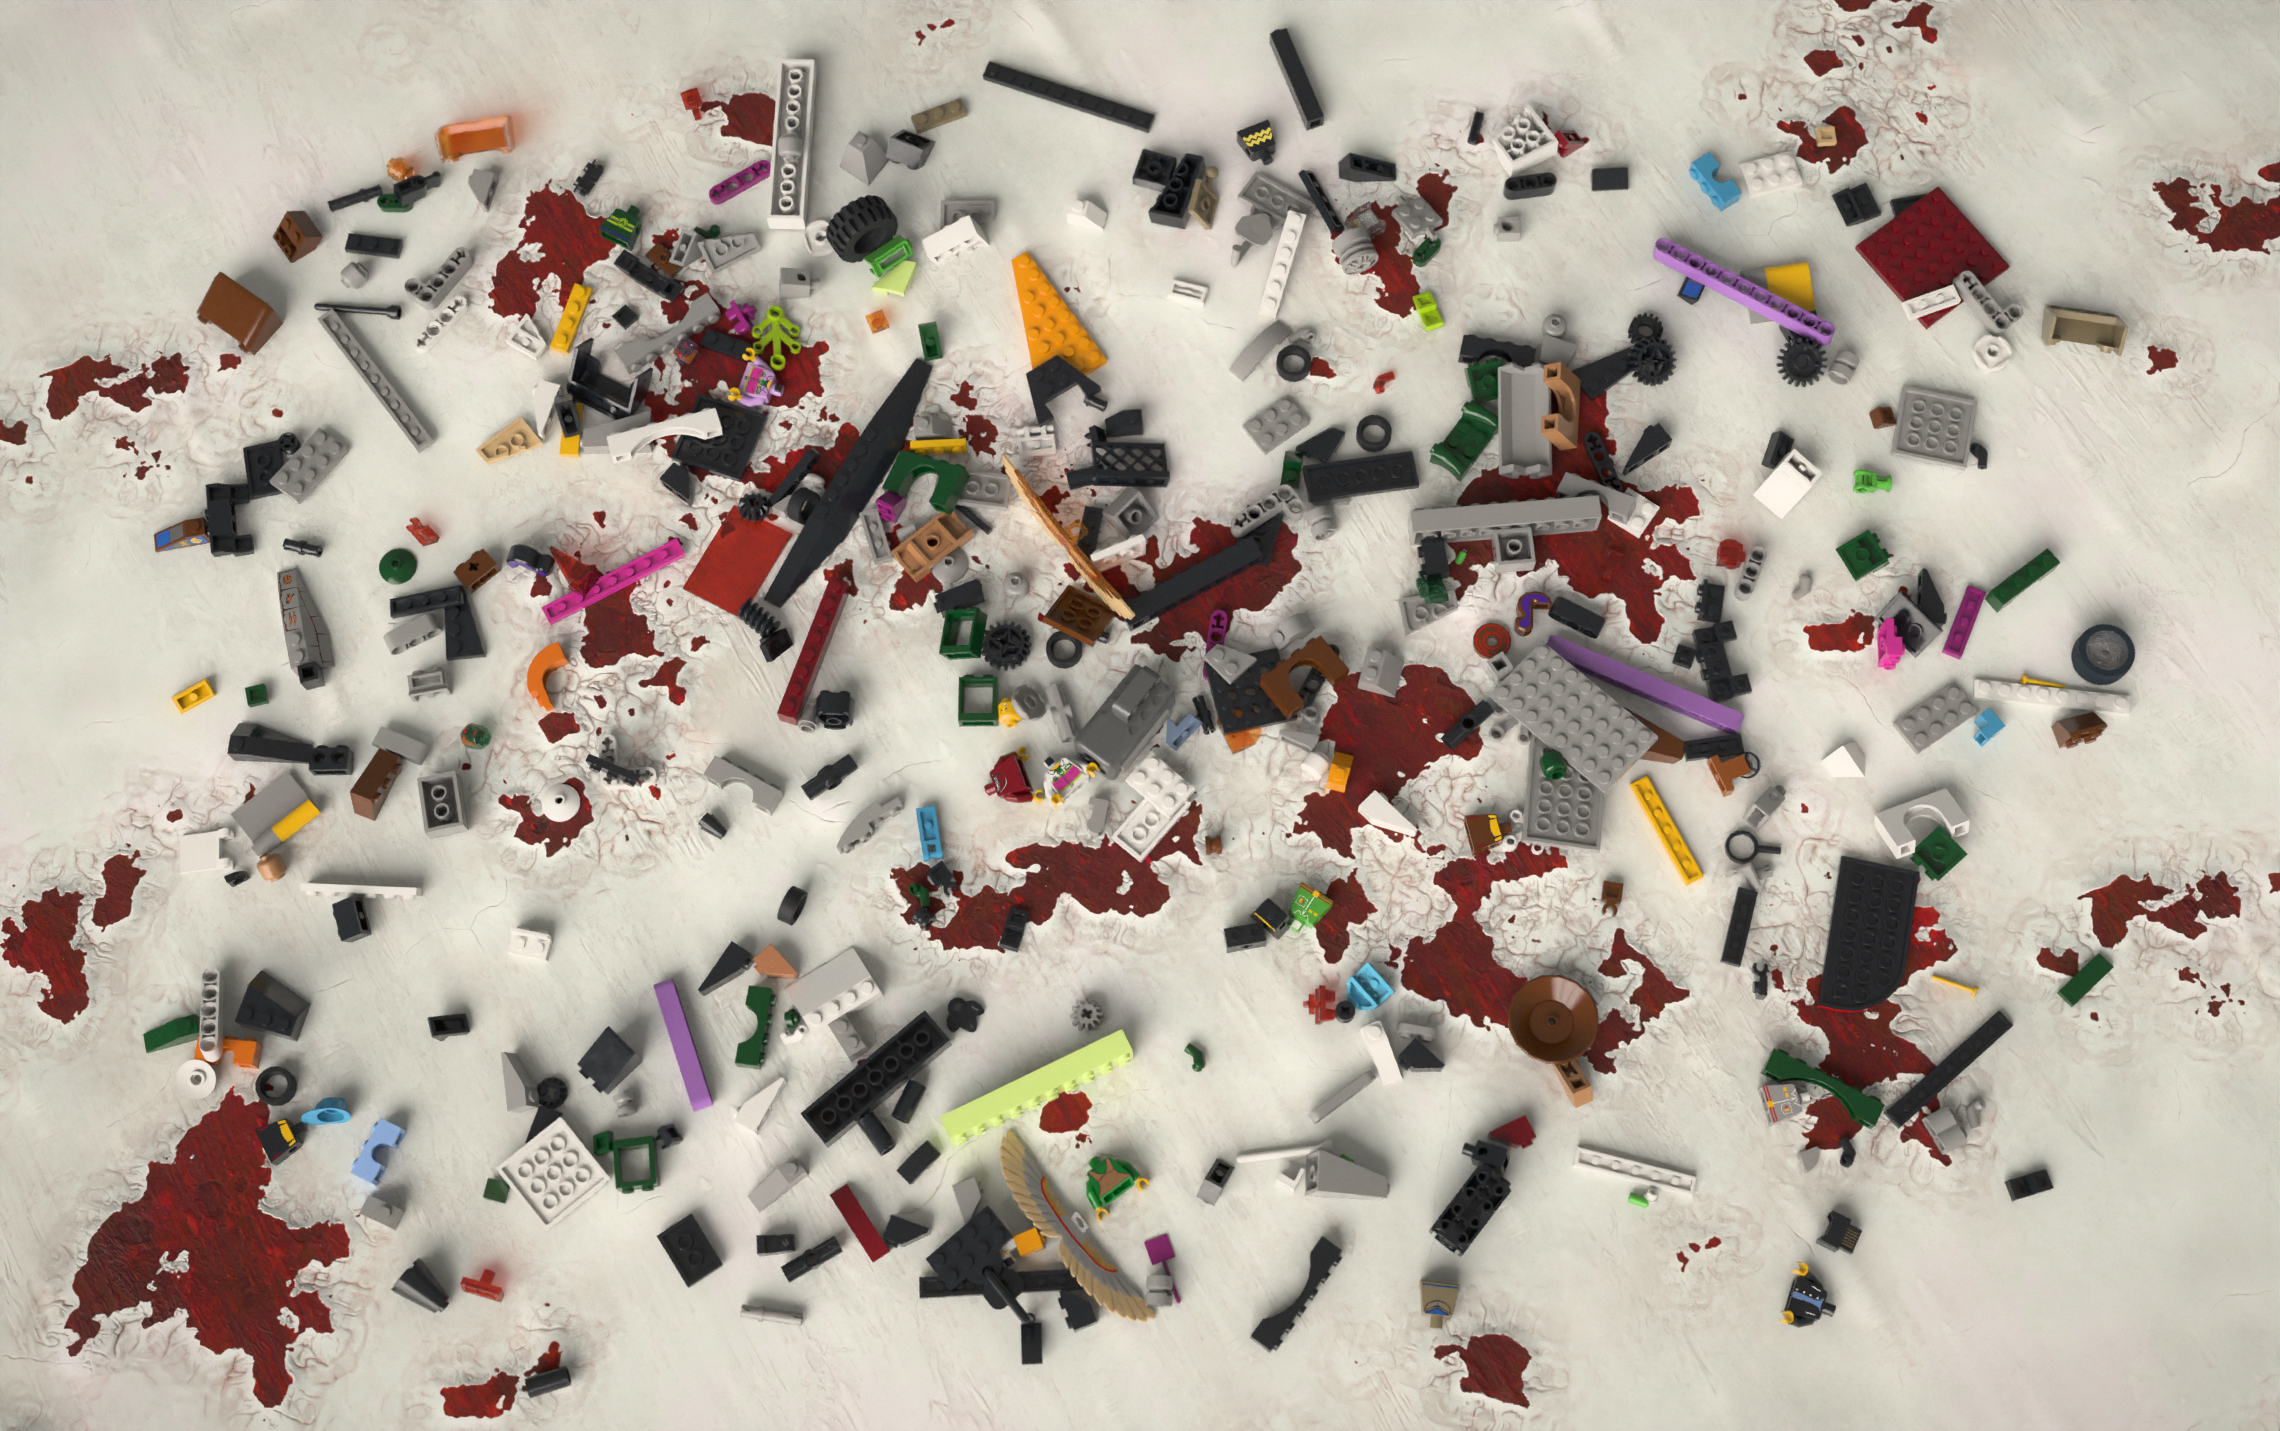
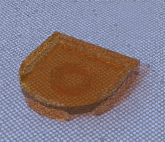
M1236 711L1232 714L1235 717H1241L1242 711ZM1217 719L1216 723L1222 733L1219 719ZM1261 727L1223 736L1232 754L1234 755L1255 745L1259 740L1258 738H1260Z

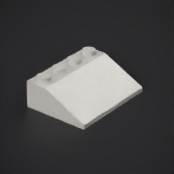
M854 948L849 949L785 988L814 1038L830 1030L828 1024L845 1014L847 1018H850L883 997Z

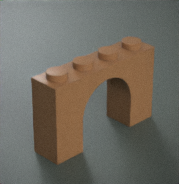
M1562 362L1544 365L1543 382L1555 393L1559 413L1541 417V434L1559 450L1577 448L1581 380Z

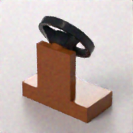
M1742 752L1735 758L1721 763L1718 755L1710 757L1707 762L1723 797L1731 795L1735 789L1731 783L1732 780L1739 777L1745 779L1753 778L1759 773L1761 767L1758 756L1752 752ZM1749 754L1755 757L1757 769L1752 767L1753 764L1749 760ZM1751 771L1755 772V773H1754L1753 775H1751V776H1748V777H1745V776H1744V775H1746V774L1751 773Z

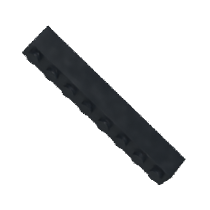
M1252 536L1242 538L1236 545L1222 549L1221 553L1215 556H1208L1204 559V562L1198 565H1191L1187 571L1174 574L1170 580L1157 583L1149 591L1144 590L1137 595L1138 597L1132 600H1125L1124 602L1133 611L1135 617L1131 620L1124 617L1123 619L1131 632L1263 562V554Z

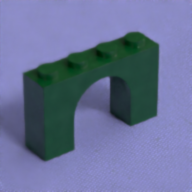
M901 450L882 486L884 492L889 490L906 498L911 486L919 477L925 474L939 475L938 484L929 502L936 511L951 515L970 478L966 468L960 464H950L943 459L935 460L928 455L921 456L914 451L906 452Z

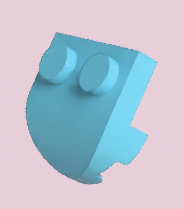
M1367 962L1354 976H1351L1346 984V997L1359 1010L1376 1009L1396 992L1370 962Z

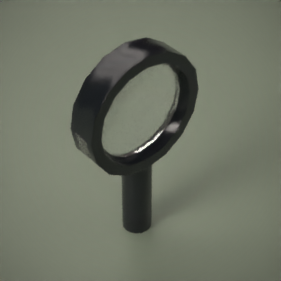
M1744 830L1735 831L1730 834L1724 846L1728 858L1738 864L1749 863L1758 853L1781 854V847L1759 845L1756 837Z

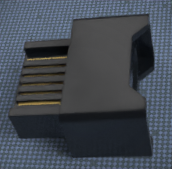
M1832 1210L1827 1216L1829 1224L1824 1236L1818 1238L1816 1243L1833 1252L1840 1249L1851 1255L1863 1230L1851 1225L1852 1219Z

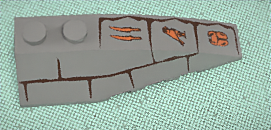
M293 568L277 572L281 617L292 671L299 676L297 666L316 661L322 670L335 667L328 631L297 569Z

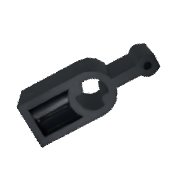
M435 171L427 177L415 175L393 184L394 196L402 207L420 200L427 195V190L434 187L438 188L441 185V174Z

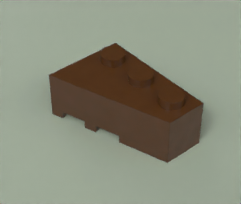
M380 748L378 749L350 791L355 814L373 821L376 820L397 776L402 771L403 766L400 756Z

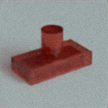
M484 1269L479 1281L463 1276L460 1283L463 1292L497 1302H502L504 1297L501 1287L491 1285L495 1272Z

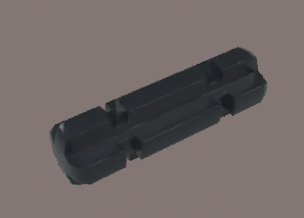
M1476 111L1468 136V144H1477L1484 118L1483 112Z

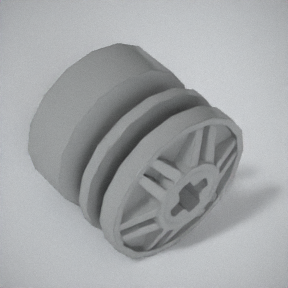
M1358 227L1347 230L1332 242V248L1336 256L1340 258L1339 263L1342 266L1343 272L1347 275L1364 272L1376 264L1379 259V255L1375 251L1374 245L1371 244V238L1365 228Z

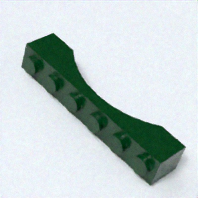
M1773 1049L1770 1052L1760 1074L1778 1083L1803 1081L1820 1086L1832 1093L1843 1104L1853 1121L1869 1129L1876 1126L1885 1106L1879 1098L1872 1095L1867 1096L1862 1093L1861 1089L1855 1086L1849 1087L1843 1084V1080L1825 1075V1071L1822 1069L1812 1068L1806 1065L1807 1063L1804 1060L1788 1056V1053L1782 1049Z

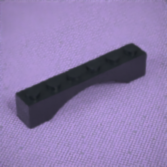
M1322 1236L1310 1252L1309 1277L1301 1295L1283 1312L1273 1317L1262 1319L1250 1336V1339L1269 1353L1273 1349L1277 1351L1283 1342L1281 1340L1285 1332L1289 1334L1295 1326L1293 1323L1295 1317L1302 1316L1307 1309L1305 1303L1308 1299L1312 1301L1319 1292L1316 1288L1320 1282L1324 1284L1331 1275L1328 1271L1332 1265L1337 1267L1343 1257L1340 1256L1342 1250Z

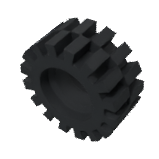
M1644 313L1643 316L1638 314L1637 318H1633L1628 329V338H1631L1630 342L1632 344L1641 341L1643 337H1649L1639 333L1641 326H1647L1652 330L1650 336L1655 338L1662 336L1663 326H1661V321L1658 322L1659 318L1657 316L1652 318L1653 314L1650 313V316H1647V313Z

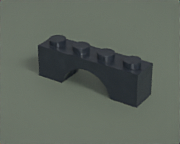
M1473 334L1463 335L1458 362L1470 364L1479 362L1487 356H1498L1505 359L1508 363L1514 362L1518 366L1525 368L1532 366L1534 363L1536 348H1532L1529 345H1515L1508 341L1500 342L1493 338H1479Z

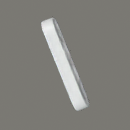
M463 296L452 298L415 337L413 344L419 353L430 351L467 312L469 305ZM457 303L463 304V306H462V307H460V306L457 307L456 304H457ZM445 315H452V319L450 321H443V317ZM432 328H440L437 334H430ZM420 342L426 343V345H425V346L419 345V343H420Z

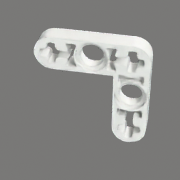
M605 734L599 739V758L605 760L612 757L614 758L613 764L619 766L617 740L613 735ZM607 740H610L612 743L610 744L611 752H608L606 745H604L607 743ZM652 767L627 769L639 773L641 776H647L648 772L653 775L650 777V780L642 777L644 782L641 787L651 786L658 779V775ZM600 771V780L606 789L633 788L626 785L624 780L619 778L612 780L611 784H608L605 781L609 779L606 776L607 773Z

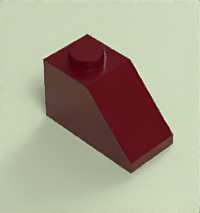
M1526 1115L1490 1131L1487 1135L1490 1140L1515 1149L1530 1147L1533 1145L1532 1141L1536 1138Z

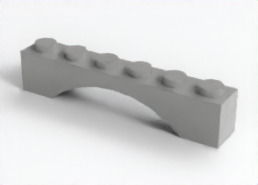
M705 293L691 303L684 319L670 332L651 340L629 341L615 350L616 356L629 375L633 372H638L643 366L654 362L663 353L670 352L680 341L684 343L693 334L700 333L709 324L717 322L722 317L720 310L709 294Z

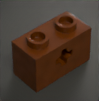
M482 548L480 551L473 553L471 558L465 563L459 564L453 573L472 594L501 570Z

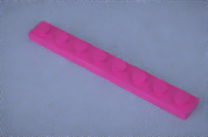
M677 538L541 608L550 625H553L686 555Z

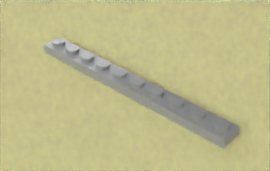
M331 309L317 318L416 450L420 453L435 443L335 311Z

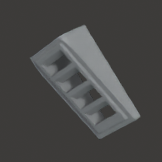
M1280 729L1278 739L1309 753L1315 751L1320 736Z

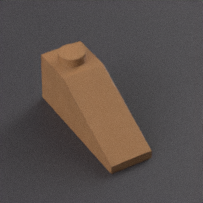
M1575 1060L1565 1064H1552L1567 1096L1575 1108L1593 1101L1591 1085Z

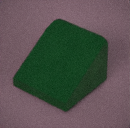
M488 1178L483 1198L505 1204L510 1186L507 1182Z

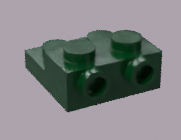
M1491 358L1486 360V364L1479 365V362L1468 364V368L1464 369L1473 401L1482 403L1498 399V367L1504 366L1503 360L1497 361V358Z
M1869 529L1836 548L1837 553L1856 582L1890 564L1888 561L1891 558L1885 548H1880L1878 545L1881 542L1875 532L1871 534Z
M1938 826L1915 847V853H1912L1913 856L1910 859L1918 867L1922 864L1926 869L1924 873L1932 881L1934 879L1939 881L1968 854Z

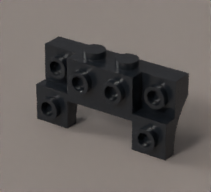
M247 483L207 484V509H205V516L209 523L206 531L208 537H210L211 554L214 557L231 554L238 557L254 554L253 536L251 534H237L235 505L250 503Z
M1733 621L1715 623L1712 627L1694 630L1692 636L1697 650L1695 653L1696 661L1701 665V679L1706 683L1710 700L1721 703L1734 697L1750 694L1752 688L1748 674L1732 676L1723 643L1737 639Z

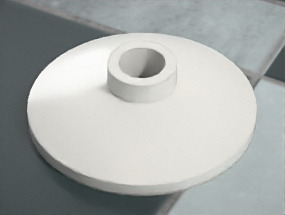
M555 785L545 792L541 803L542 810L553 821H567L574 817L580 808L579 794L569 785ZM562 798L563 801L560 804H557V799Z
M187 1061L179 1068L176 1075L178 1089L183 1095L191 1099L205 1098L212 1093L216 1086V1073L212 1066L205 1061ZM196 1075H200L202 1080L198 1081Z

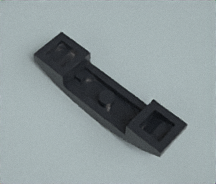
M625 249L614 262V265L631 279L669 301L675 302L685 289L684 286L673 279H667L641 263L638 257Z

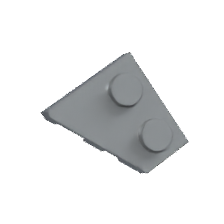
M1220 644L1215 645L1203 657L1230 685L1257 660L1254 656Z

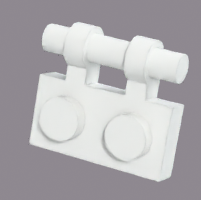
M1053 424L1044 425L1041 428L1039 426L1029 427V425H1024L1023 428H1016L1017 436H1025L1017 438L1019 457L1057 454L1054 434L1047 435L1046 433L1054 431ZM1041 433L1040 436L1030 437V434Z

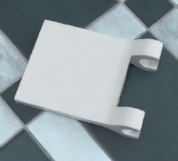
M223 828L213 832L180 836V873L233 869L234 861H230V858H222V839H234V831H230V828Z

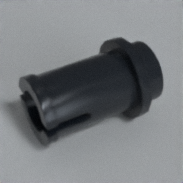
M1092 396L1089 399L1085 397L1083 401L1087 407L1091 406L1101 412H1104L1108 405L1107 401L1096 396Z

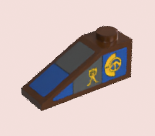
M204 517L182 521L155 533V551L162 552L210 543V537H208L206 531L209 523Z

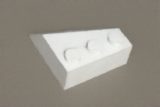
M1530 104L1525 107L1521 114L1514 118V121L1509 126H1506L1493 139L1501 165L1510 177L1556 155L1558 149V140Z

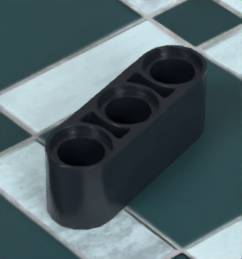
M1548 172L1510 177L1505 182L1503 195L1508 200L1548 196L1554 192L1557 178L1553 173Z
M1556 597L1548 612L1552 619L1594 639L1598 638L1606 623L1602 616L1563 597Z

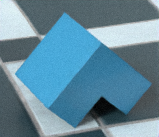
M1990 708L1980 714L1974 721L1981 729L1974 737V740L1982 747L2006 726Z

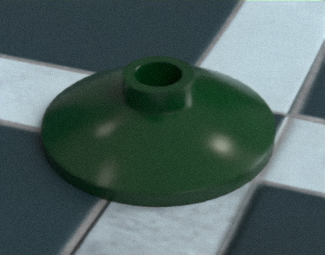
M394 549L387 552L379 563V572L386 582L396 585L409 581L417 569L415 557L404 549ZM399 562L398 566H393L394 563Z

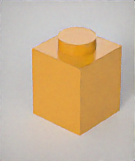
M1036 1227L1014 1236V1241L1021 1258L1043 1250L1042 1244L1046 1243L1043 1234L1037 1232Z

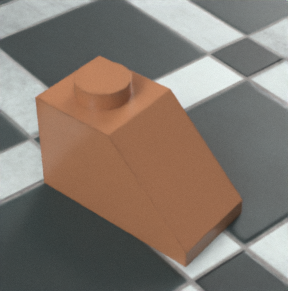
M771 944L753 959L756 964L754 968L761 976L765 974L768 978L796 979L799 977L793 967Z

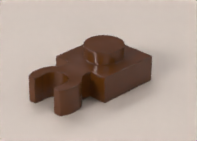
M1603 881L1600 901L1606 902V904L1602 908V915H1605L1606 909L1610 908L1613 911L1612 917L1616 916L1618 910L1615 904L1621 903L1622 883Z

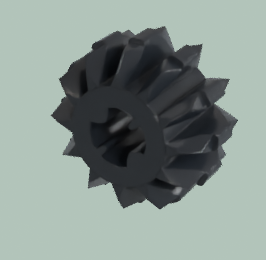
M753 491L751 495L745 493L744 498H740L738 505L741 519L746 518L747 523L751 520L754 523L757 520L763 522L764 517H768L770 510L767 497H762L761 493L756 495Z

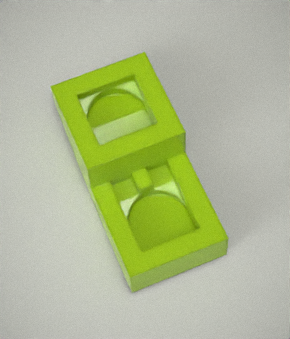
M1427 291L1413 296L1415 307L1426 332L1443 327V320L1437 310V304L1431 292Z

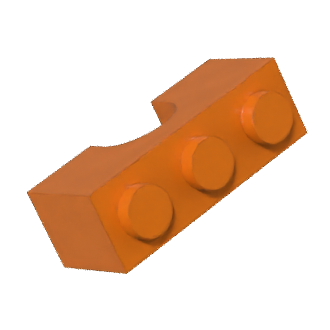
M225 1036V1039H223L222 1056L228 1051H233V1064L241 1068L259 1069L263 1045L254 1038L237 1040V1037ZM198 1037L194 1060H201L210 1065L220 1066L221 1057L214 1062H209L204 1058L199 1048Z

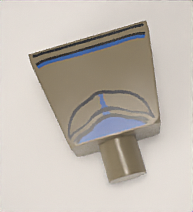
M1420 1280L1422 1316L1431 1317V1329L1442 1330L1443 1318H1452L1460 1284Z

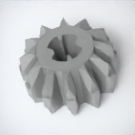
M1087 998L1085 999V1004L1078 1001L1079 1008L1073 1006L1072 1011L1075 1013L1070 1014V1018L1075 1019L1072 1025H1079L1078 1031H1082L1084 1027H1086V1033L1090 1032L1089 1027L1096 1031L1097 1026L1095 1023L1102 1025V1021L1099 1018L1104 1017V1013L1100 1012L1102 1006H1096L1095 1000L1089 1004ZM1085 1012H1086L1087 1014H1090V1016H1091L1090 1019H1088L1087 1017H1084V1013H1085Z

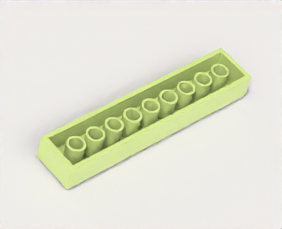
M1121 1029L940 1116V1119L952 1145H962L973 1135L978 1137L986 1133V1129L992 1126L997 1128L1005 1123L1004 1120L1008 1118L1016 1119L1023 1115L1022 1112L1030 1109V1111L1037 1109L1041 1106L1040 1103L1046 1100L1048 1102L1053 1101L1059 1097L1058 1094L1064 1091L1066 1093L1072 1092L1077 1089V1085L1083 1082L1088 1084L1094 1081L1097 1075H1107L1113 1071L1112 1068L1118 1065L1123 1067L1129 1064L1131 1059H1133V1050Z

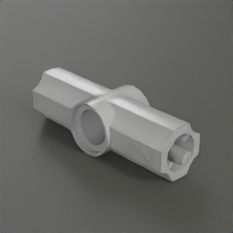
M1061 684L1050 685L1045 690L1051 706L1050 711L1053 721L1057 724L1062 743L1072 742L1077 737V732L1072 720L1073 715L1070 705L1066 701Z

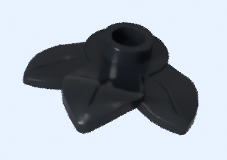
M959 997L950 1000L948 1003L949 1015L946 1019L949 1030L954 1033L961 1027L967 1032H975L977 1028L976 1016L984 1013L983 1007L974 1000L965 1001ZM955 1004L961 1005L960 1011L954 1009Z

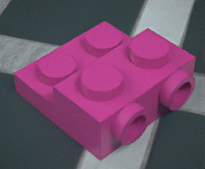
M1886 618L1877 631L1878 667H1884L1886 670L1895 669L1896 663L1900 662L1901 656L1905 653V644H1902V637H1896L1897 626L1894 625V618Z

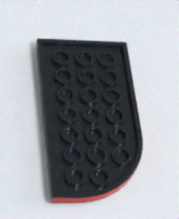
M1847 856L1840 857L1817 1007L1844 1013L1861 1012L1878 1006L1894 993L1905 973L1920 872Z

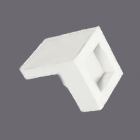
M1287 1162L1282 1172L1278 1175L1276 1183L1293 1193L1305 1173V1168L1302 1167L1300 1169Z

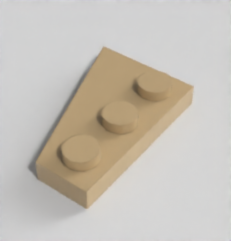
M519 417L475 450L487 465L540 447L543 443L526 422Z

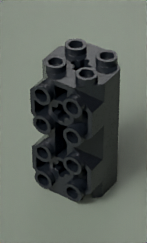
M1486 1164L1483 1167L1479 1165L1429 1230L1431 1235L1433 1232L1437 1234L1435 1239L1453 1253L1458 1250V1256L1460 1257L1466 1252L1512 1191L1509 1188L1511 1183L1504 1177H1497L1494 1174L1495 1171Z

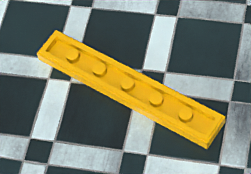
M1648 776L1630 783L1631 790L1685 886L1704 877L1703 873Z

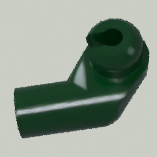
M712 225L709 230L695 227L693 232L698 233L705 239L717 238L720 235V227Z
M919 883L910 884L908 890L920 899L921 907L930 908L929 890Z
M1189 1043L1184 1051L1193 1057L1194 1064L1192 1069L1196 1072H1201L1202 1068H1205L1206 1065L1204 1053Z

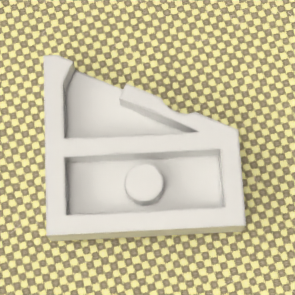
M525 314L506 340L508 345L536 361L547 348L544 339L528 314Z

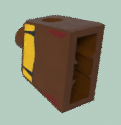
M1496 814L1466 815L1463 820L1472 856L1500 846L1503 842L1502 835L1512 833L1510 822L1499 823Z

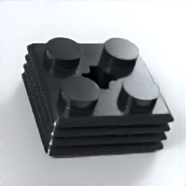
M1143 149L1133 175V185L1163 192L1166 183L1173 177L1177 158Z

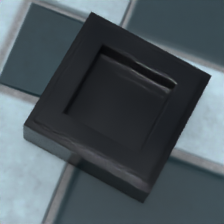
M626 304L612 315L613 319L624 330L639 319Z

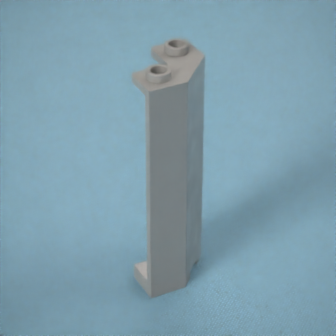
M1509 362L1505 366L1498 367L1499 475L1518 479L1520 475H1530V479L1552 475V443L1541 434V417L1551 415V389L1543 382L1544 365L1542 363H1533L1532 366L1523 368L1514 362Z

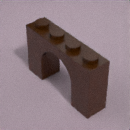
M1321 635L1316 639L1314 637L1311 638L1301 650L1300 648L1292 652L1290 658L1287 660L1282 659L1276 664L1275 669L1272 671L1267 670L1261 675L1260 687L1287 719L1301 711L1305 703L1289 682V674L1295 668L1311 666L1317 669L1332 687L1348 676L1350 669Z

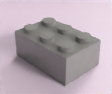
M456 770L417 778L425 834L430 839L468 832L461 776Z

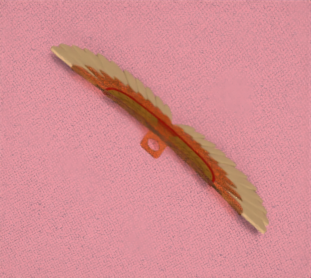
M1004 453L1001 454L1003 458L1002 463L1006 468L1005 471L1010 477L1009 480L1015 486L1014 490L1022 498L1021 500L1030 508L1029 511L1035 517V520L1049 533L1048 536L1055 540L1054 543L1065 547L1072 565L1074 564L1078 573L1080 572L1082 578L1102 598L1104 603L1108 604L1113 612L1116 611L1119 616L1122 615L1125 619H1133L1135 617L1133 611L1075 543L1088 535V530L1081 521L1077 520L1063 528L1037 493H1034L1020 471L1015 468ZM1073 527H1080L1082 534L1078 536L1073 535L1071 529Z

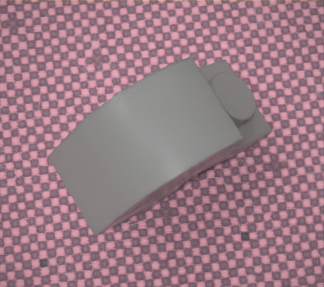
M1298 613L1279 623V627L1269 635V638L1275 647L1278 648V651H1283L1294 640L1304 639L1316 627L1307 613Z
M1503 651L1486 661L1487 668L1497 686L1513 671V666Z

